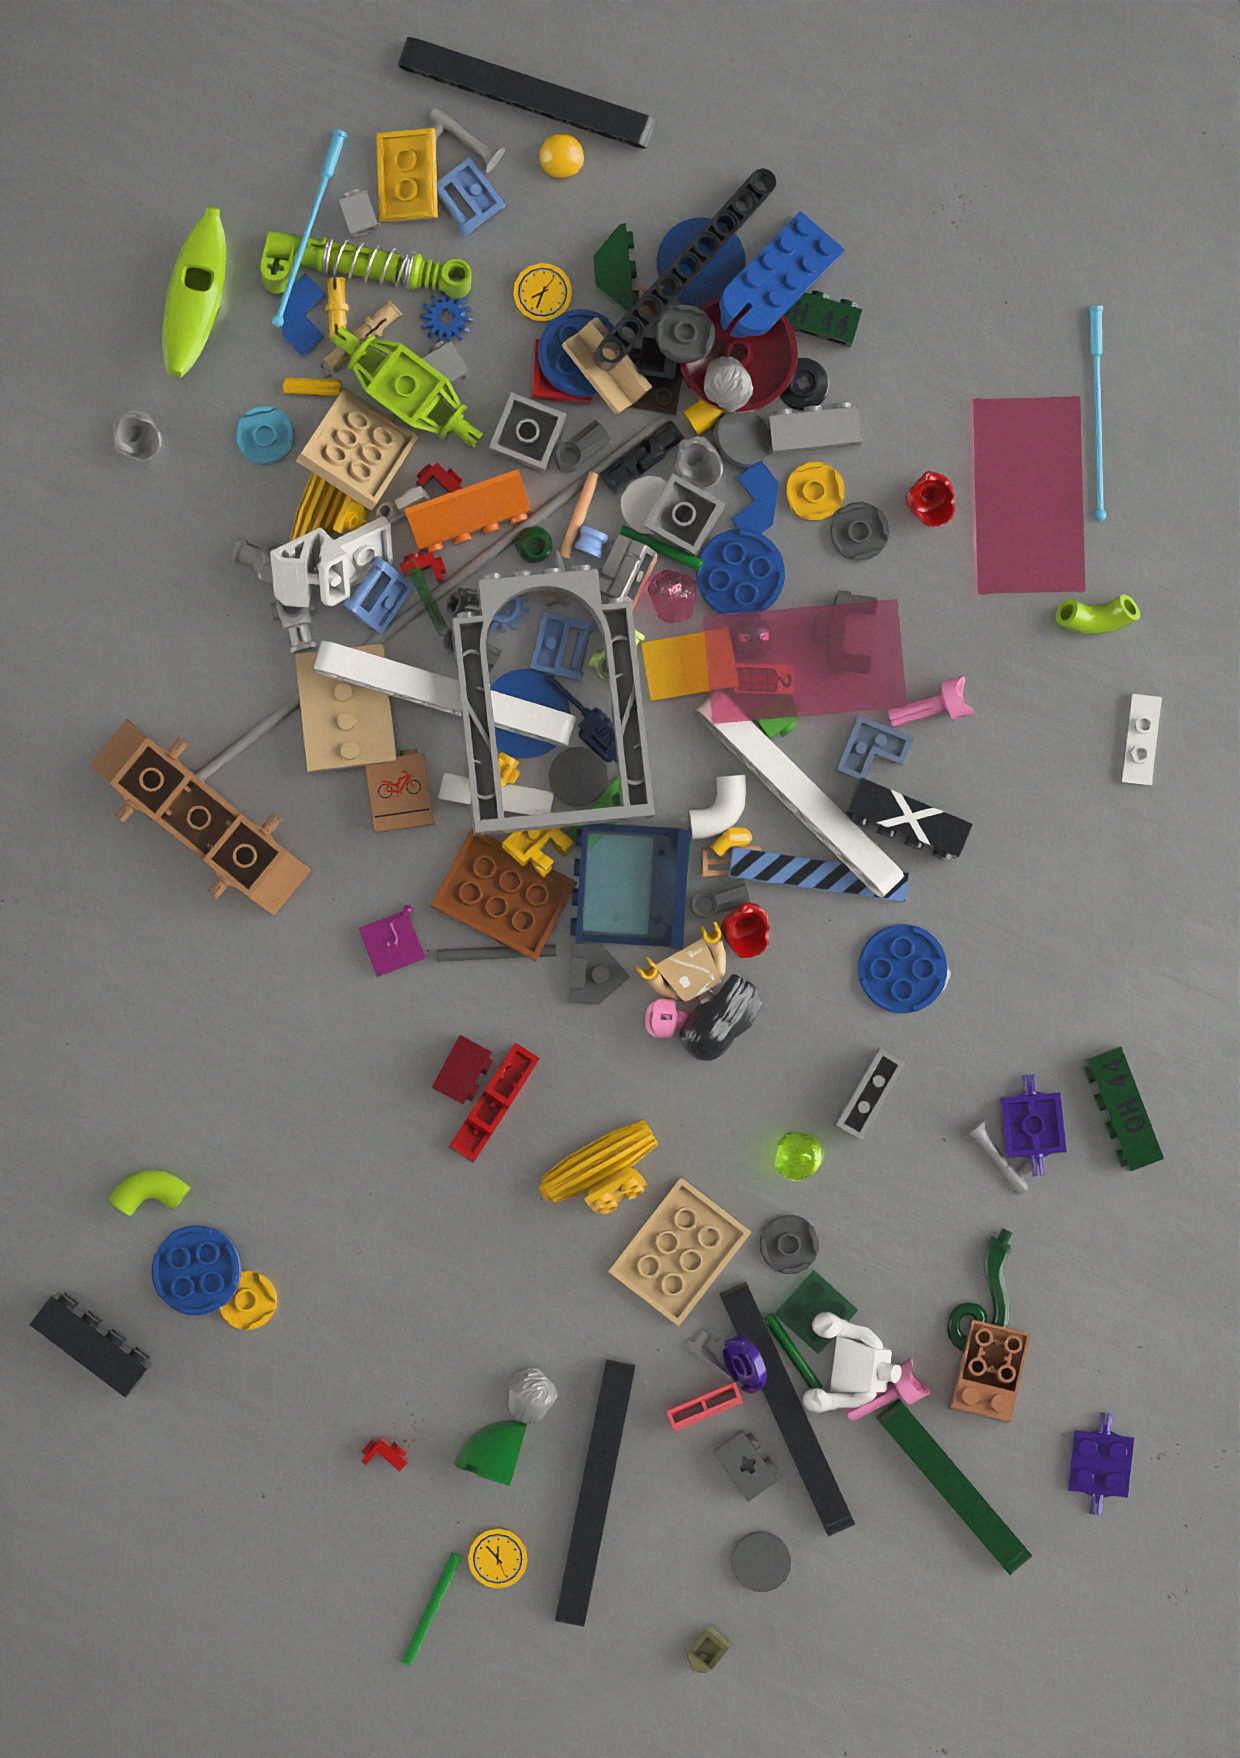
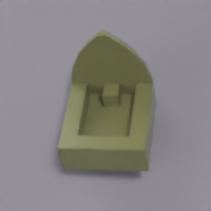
M710 1625L687 1653V1661L691 1670L699 1673L710 1672L732 1645Z

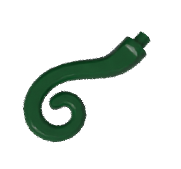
M1002 1228L999 1236H991L984 1255V1273L994 1306V1317L991 1324L1007 1328L1010 1306L1003 1270L1013 1248L1012 1245L1008 1244L1013 1233ZM966 1302L959 1304L952 1310L947 1320L948 1338L962 1352L964 1351L967 1336L960 1329L961 1319L966 1315H971L976 1321L987 1323L986 1311L977 1303Z

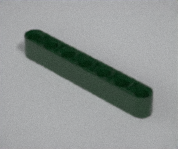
M897 1399L876 1417L1009 1575L1014 1573L1032 1557L1027 1548L900 1399Z

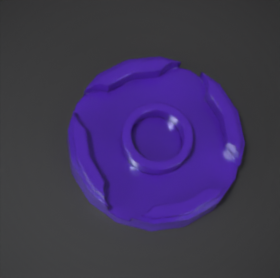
M739 1334L726 1340L724 1345L727 1348L723 1349V1359L726 1369L733 1376L732 1380L735 1382L740 1381L743 1385L740 1387L741 1390L750 1394L763 1389L767 1382V1373L764 1362L753 1343L745 1336Z

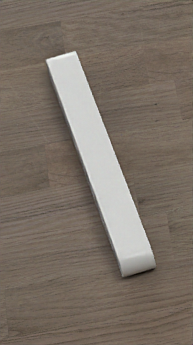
M321 641L313 671L462 717L458 680L336 643ZM491 690L494 727L553 745L568 747L576 721L575 716Z
M716 690L695 710L697 718L877 896L884 897L904 877L901 869L723 693Z

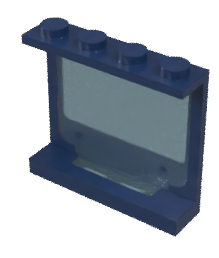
M606 823L583 825L582 829L577 828L576 846L581 847V859L575 858L574 876H579V888H573L572 906H578L577 918H571L570 936H576L575 943H582L583 941L662 946L683 950L690 829Z

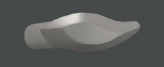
M556 550L554 551V568H560V572H565L563 560L559 551ZM553 592L544 596L547 607L562 603V606L567 607L569 603V597L561 593Z
M701 1330L694 1342H687L689 1350L712 1370L731 1380L733 1376L726 1367L716 1359L713 1353L705 1349L711 1335Z

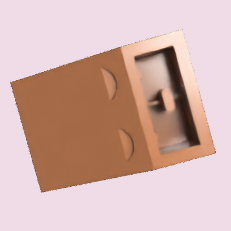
M972 1320L955 1379L949 1409L1003 1423L1011 1422L1031 1334Z

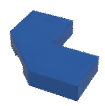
M306 273L293 283L283 313L282 331L283 337L303 357L325 338L305 315L326 294Z
M760 461L737 477L754 502L731 520L738 529H749L762 534L773 525L778 481L765 464Z

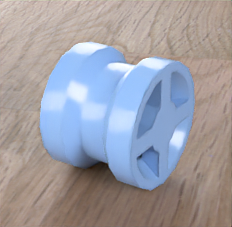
M582 526L580 530L581 538L575 542L573 548L588 556L601 559L603 554L601 551L602 546L608 542L609 536L595 529Z

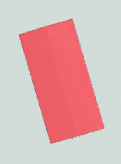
M733 1382L666 1412L674 1431L677 1432L744 1403L736 1383ZM735 1390L736 1398L708 1409L706 1402ZM702 1404L703 1412L677 1423L675 1422L673 1416Z

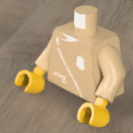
M713 922L715 929L710 933L705 931L704 926L701 927L703 938L656 965L647 957L646 960L649 962V967L646 970H641L637 965L636 970L658 994L668 999H673L674 1002L682 1000L686 1003L696 998L700 1005L715 997L711 988L721 983L720 978L725 974L726 951L717 922Z

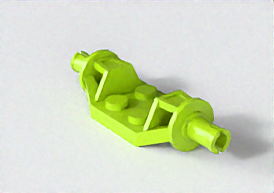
M343 326L339 327L337 330L338 334L346 340L334 334L330 341L351 355V361L347 368L354 370L364 391L412 428L438 434L442 440L448 434L454 433L471 446L472 449L478 444L469 434L480 441L484 433L463 419L467 406L465 404L461 405L448 378L401 343L379 340L374 335L369 336L366 341H360ZM373 347V348H375V349H377V350H379V351H381V352L387 354V356L385 357V356L379 354L378 352H376V351H374V350H372V349H370V348ZM443 398L456 410V412H454V411L443 401Z

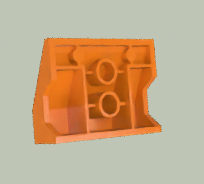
M518 469L404 509L420 552L426 550V553L438 552L444 549L442 544L454 541L455 545L472 539L471 534L482 531L483 535L495 532L500 529L499 524L510 521L511 525L521 523L528 519V514L532 513Z

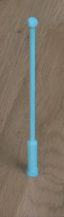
M333 130V137L320 173L322 180L277 315L272 318V324L275 327L283 325L284 320L282 316L329 178H332L343 142L347 138V133L342 130Z
M1089 306L1090 351L1094 357L1097 511L1095 512V518L1098 521H1103L1106 518V512L1103 510L1100 356L1102 355L1101 312L1103 311V306Z

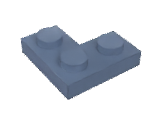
M858 715L836 771L858 780L861 778L865 779L874 755L903 765L914 737Z

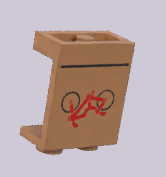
M417 748L401 750L400 756H396V762L365 765L375 833L435 825L425 765V754L418 753Z

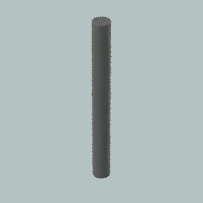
M556 944L544 945L539 957L556 956ZM508 947L437 950V962L527 958Z

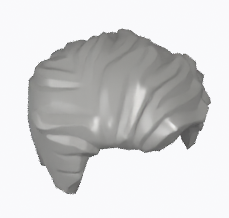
M733 357L716 358L707 367L704 391L708 400L716 402L719 407L726 409L728 412H734L747 403L753 394L752 381L746 369L737 359Z
M133 410L115 417L113 420L114 446L120 455L140 462L149 461L156 456L161 447L162 438L155 421L146 412Z
M693 436L679 442L675 464L678 476L702 490H707V488L714 486L721 479V474L723 473L720 452H718L714 442L707 437Z
M538 1368L521 1369L512 1375L508 1409L511 1415L516 1420L526 1424L540 1422L558 1397L554 1383L549 1381Z

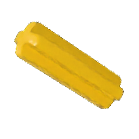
M286 377L283 382V391L286 394L339 396L342 391V383L339 379Z

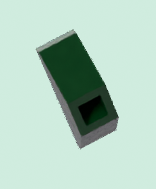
M626 223L619 224L593 256L596 291L624 314L639 300L638 290H632L631 279L637 278L635 260H629V249H634L633 231H627Z

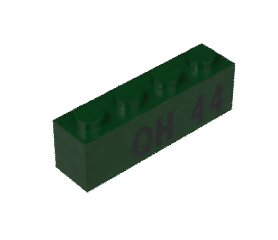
M812 290L811 294L805 292L784 315L796 332L851 348L863 309L857 308L858 304L847 299H841L840 302L830 300L828 294Z
M1116 1047L1085 1059L1087 1066L1083 1067L1089 1084L1094 1082L1098 1094L1094 1095V1099L1099 1111L1105 1110L1108 1122L1104 1123L1109 1138L1116 1139L1119 1150H1116L1115 1154L1121 1168L1126 1166L1128 1171H1134L1163 1160L1164 1156L1122 1047Z

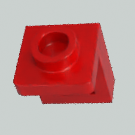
M438 462L433 466L427 464L417 474L419 478L416 482L417 487L421 486L424 488L434 478L448 493L462 489L459 485L462 479L451 468L446 472Z
M420 551L408 554L403 557L404 562L399 563L404 578L410 576L408 571L411 568L415 570L414 568L417 569L415 566H419L418 569L420 571L433 568L438 584L444 582L442 575L447 573L441 556L435 558L433 551L421 555Z
M383 1436L378 1442L373 1438L361 1451L365 1455L361 1462L365 1465L377 1452L398 1471H401L409 1461L405 1457L408 1452L399 1443L394 1441L391 1444Z

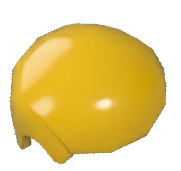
M555 133L547 137L539 149L540 164L543 170L553 178L567 179L575 175L583 165L582 146L575 137L568 133Z

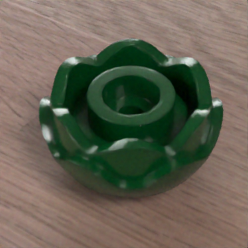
M540 526L524 528L515 543L517 553L524 561L529 563H538L545 560L550 555L553 546L551 536ZM534 542L537 543V546L535 548L532 547V544Z

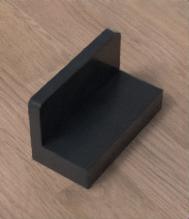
M643 337L639 374L674 379L677 362L667 358L660 351L656 338Z

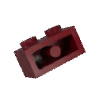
M459 1035L431 1088L461 1104H464L466 1099L472 1102L480 1087L475 1084L480 1073L486 1076L494 1059L490 1058L492 1051Z

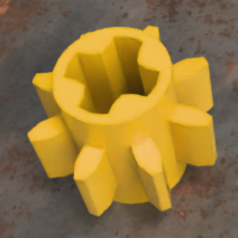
M500 751L498 753L501 787L504 788L507 782L514 785L520 775V771L516 770L519 762Z

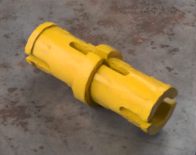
M333 277L327 278L328 304L325 305V312L328 313L329 318L328 338L331 339L336 334L341 339H345L337 332V327L339 329V327L343 326L346 329V312L349 311L348 304H345V278L336 277V280H333Z

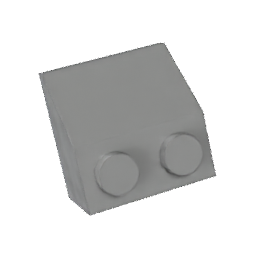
M672 473L643 526L670 545L697 557L725 508V502Z

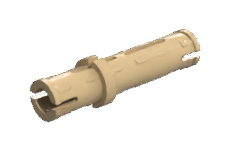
M388 300L374 315L364 318L365 322L352 334L360 341H366L371 335H378L380 337L383 334L382 330L398 316H401L402 313L391 300ZM337 346L327 356H324L323 359L334 372H337L351 358V355Z

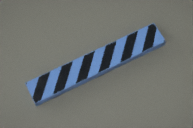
M732 847L728 877L906 902L910 872H903L904 877L881 898L872 892L844 863Z

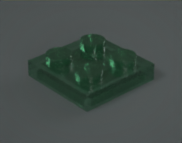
M813 1269L775 1311L774 1315L819 1354L834 1337L824 1338L815 1333L812 1327L814 1318L821 1312H830L848 1322L858 1309Z

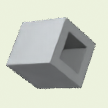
M356 189L343 195L344 199L339 200L352 239L380 229L367 190L360 192V189Z

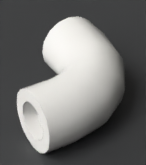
M745 775L716 777L717 798L714 804L704 809L689 810V828L692 840L722 834L738 821L745 808L747 792Z

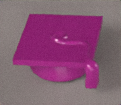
M405 905L402 912L358 928L377 977L426 959L409 915L414 912L411 905Z

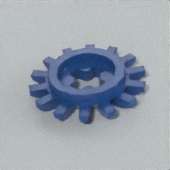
M443 291L440 292L441 300H437L434 295H431L430 299L434 304L432 306L426 303L422 305V307L429 310L428 313L420 314V318L427 319V322L421 325L422 330L430 327L431 331L427 337L430 339L434 334H437L436 343L442 341L443 337H447V341L452 342L451 336L456 335L459 341L463 338L459 332L464 330L469 333L470 331L464 325L465 322H473L472 317L465 316L466 312L472 311L471 306L465 308L461 306L466 301L464 297L458 302L451 297L446 299ZM448 309L449 314L455 315V319L450 320V325L444 326L443 321H438V316L442 315V310Z

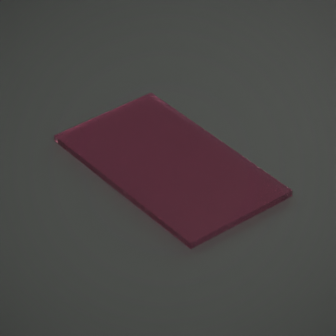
M1080 397L973 399L978 594L1081 593L1086 591Z
M897 599L702 616L712 724L907 707L908 700L906 698L898 613L899 604Z

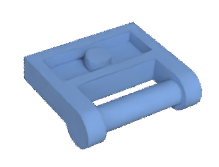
M470 157L437 181V199L459 226L458 231L463 238L471 234L478 226L506 206L505 202ZM451 184L474 212L475 216L470 220L467 219L445 190Z
M376 556L371 563L372 568L351 599L347 598L344 602L343 607L358 617L374 632L382 635L414 588V585L387 562ZM383 573L385 575L384 578L382 579V581L380 582L372 596L369 598L365 606L362 608L361 604L363 603V601L365 600V598L367 597V595L369 594V592L371 591V589Z
M544 611L529 669L582 682L584 673L581 672L590 633H594L596 624ZM570 628H575L579 632L570 668L568 669L561 667Z

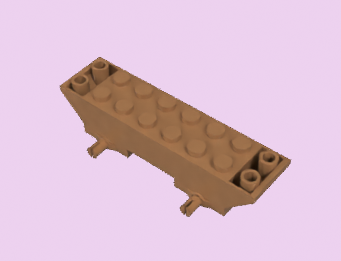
M126 719L89 764L112 787L120 792L126 801L115 816L117 818L121 817L120 821L125 823L135 809L144 812L215 870L219 879L208 892L212 895L220 886L213 895L216 899L219 898L229 885L240 890L248 898L275 916L312 871L271 835L282 820L277 817L270 826V823L277 816L272 812L262 826L255 824L180 762L178 756L189 745L184 741L177 749L184 739L179 736L169 750H167Z

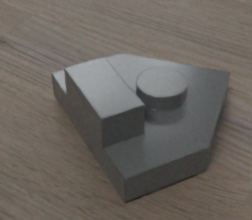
M572 943L569 1003L599 1005L630 976L603 945Z

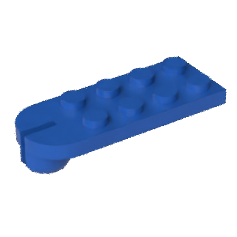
M800 211L727 285L719 300L722 328L726 330L733 319L747 307L749 311L737 322L730 335L740 338L766 333L829 269L845 249Z

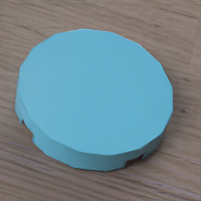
M257 406L248 410L236 427V443L240 452L249 461L259 465H273L282 461L291 452L295 442V431L289 417L281 410L272 406Z

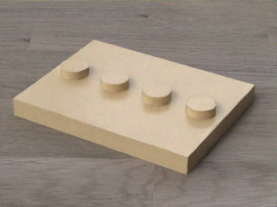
M344 387L296 461L372 511L419 436Z
M383 643L350 647L386 658ZM318 652L295 654L308 773L396 762L397 754L390 695L313 671Z
M680 1177L608 1272L679 1327L752 1231Z

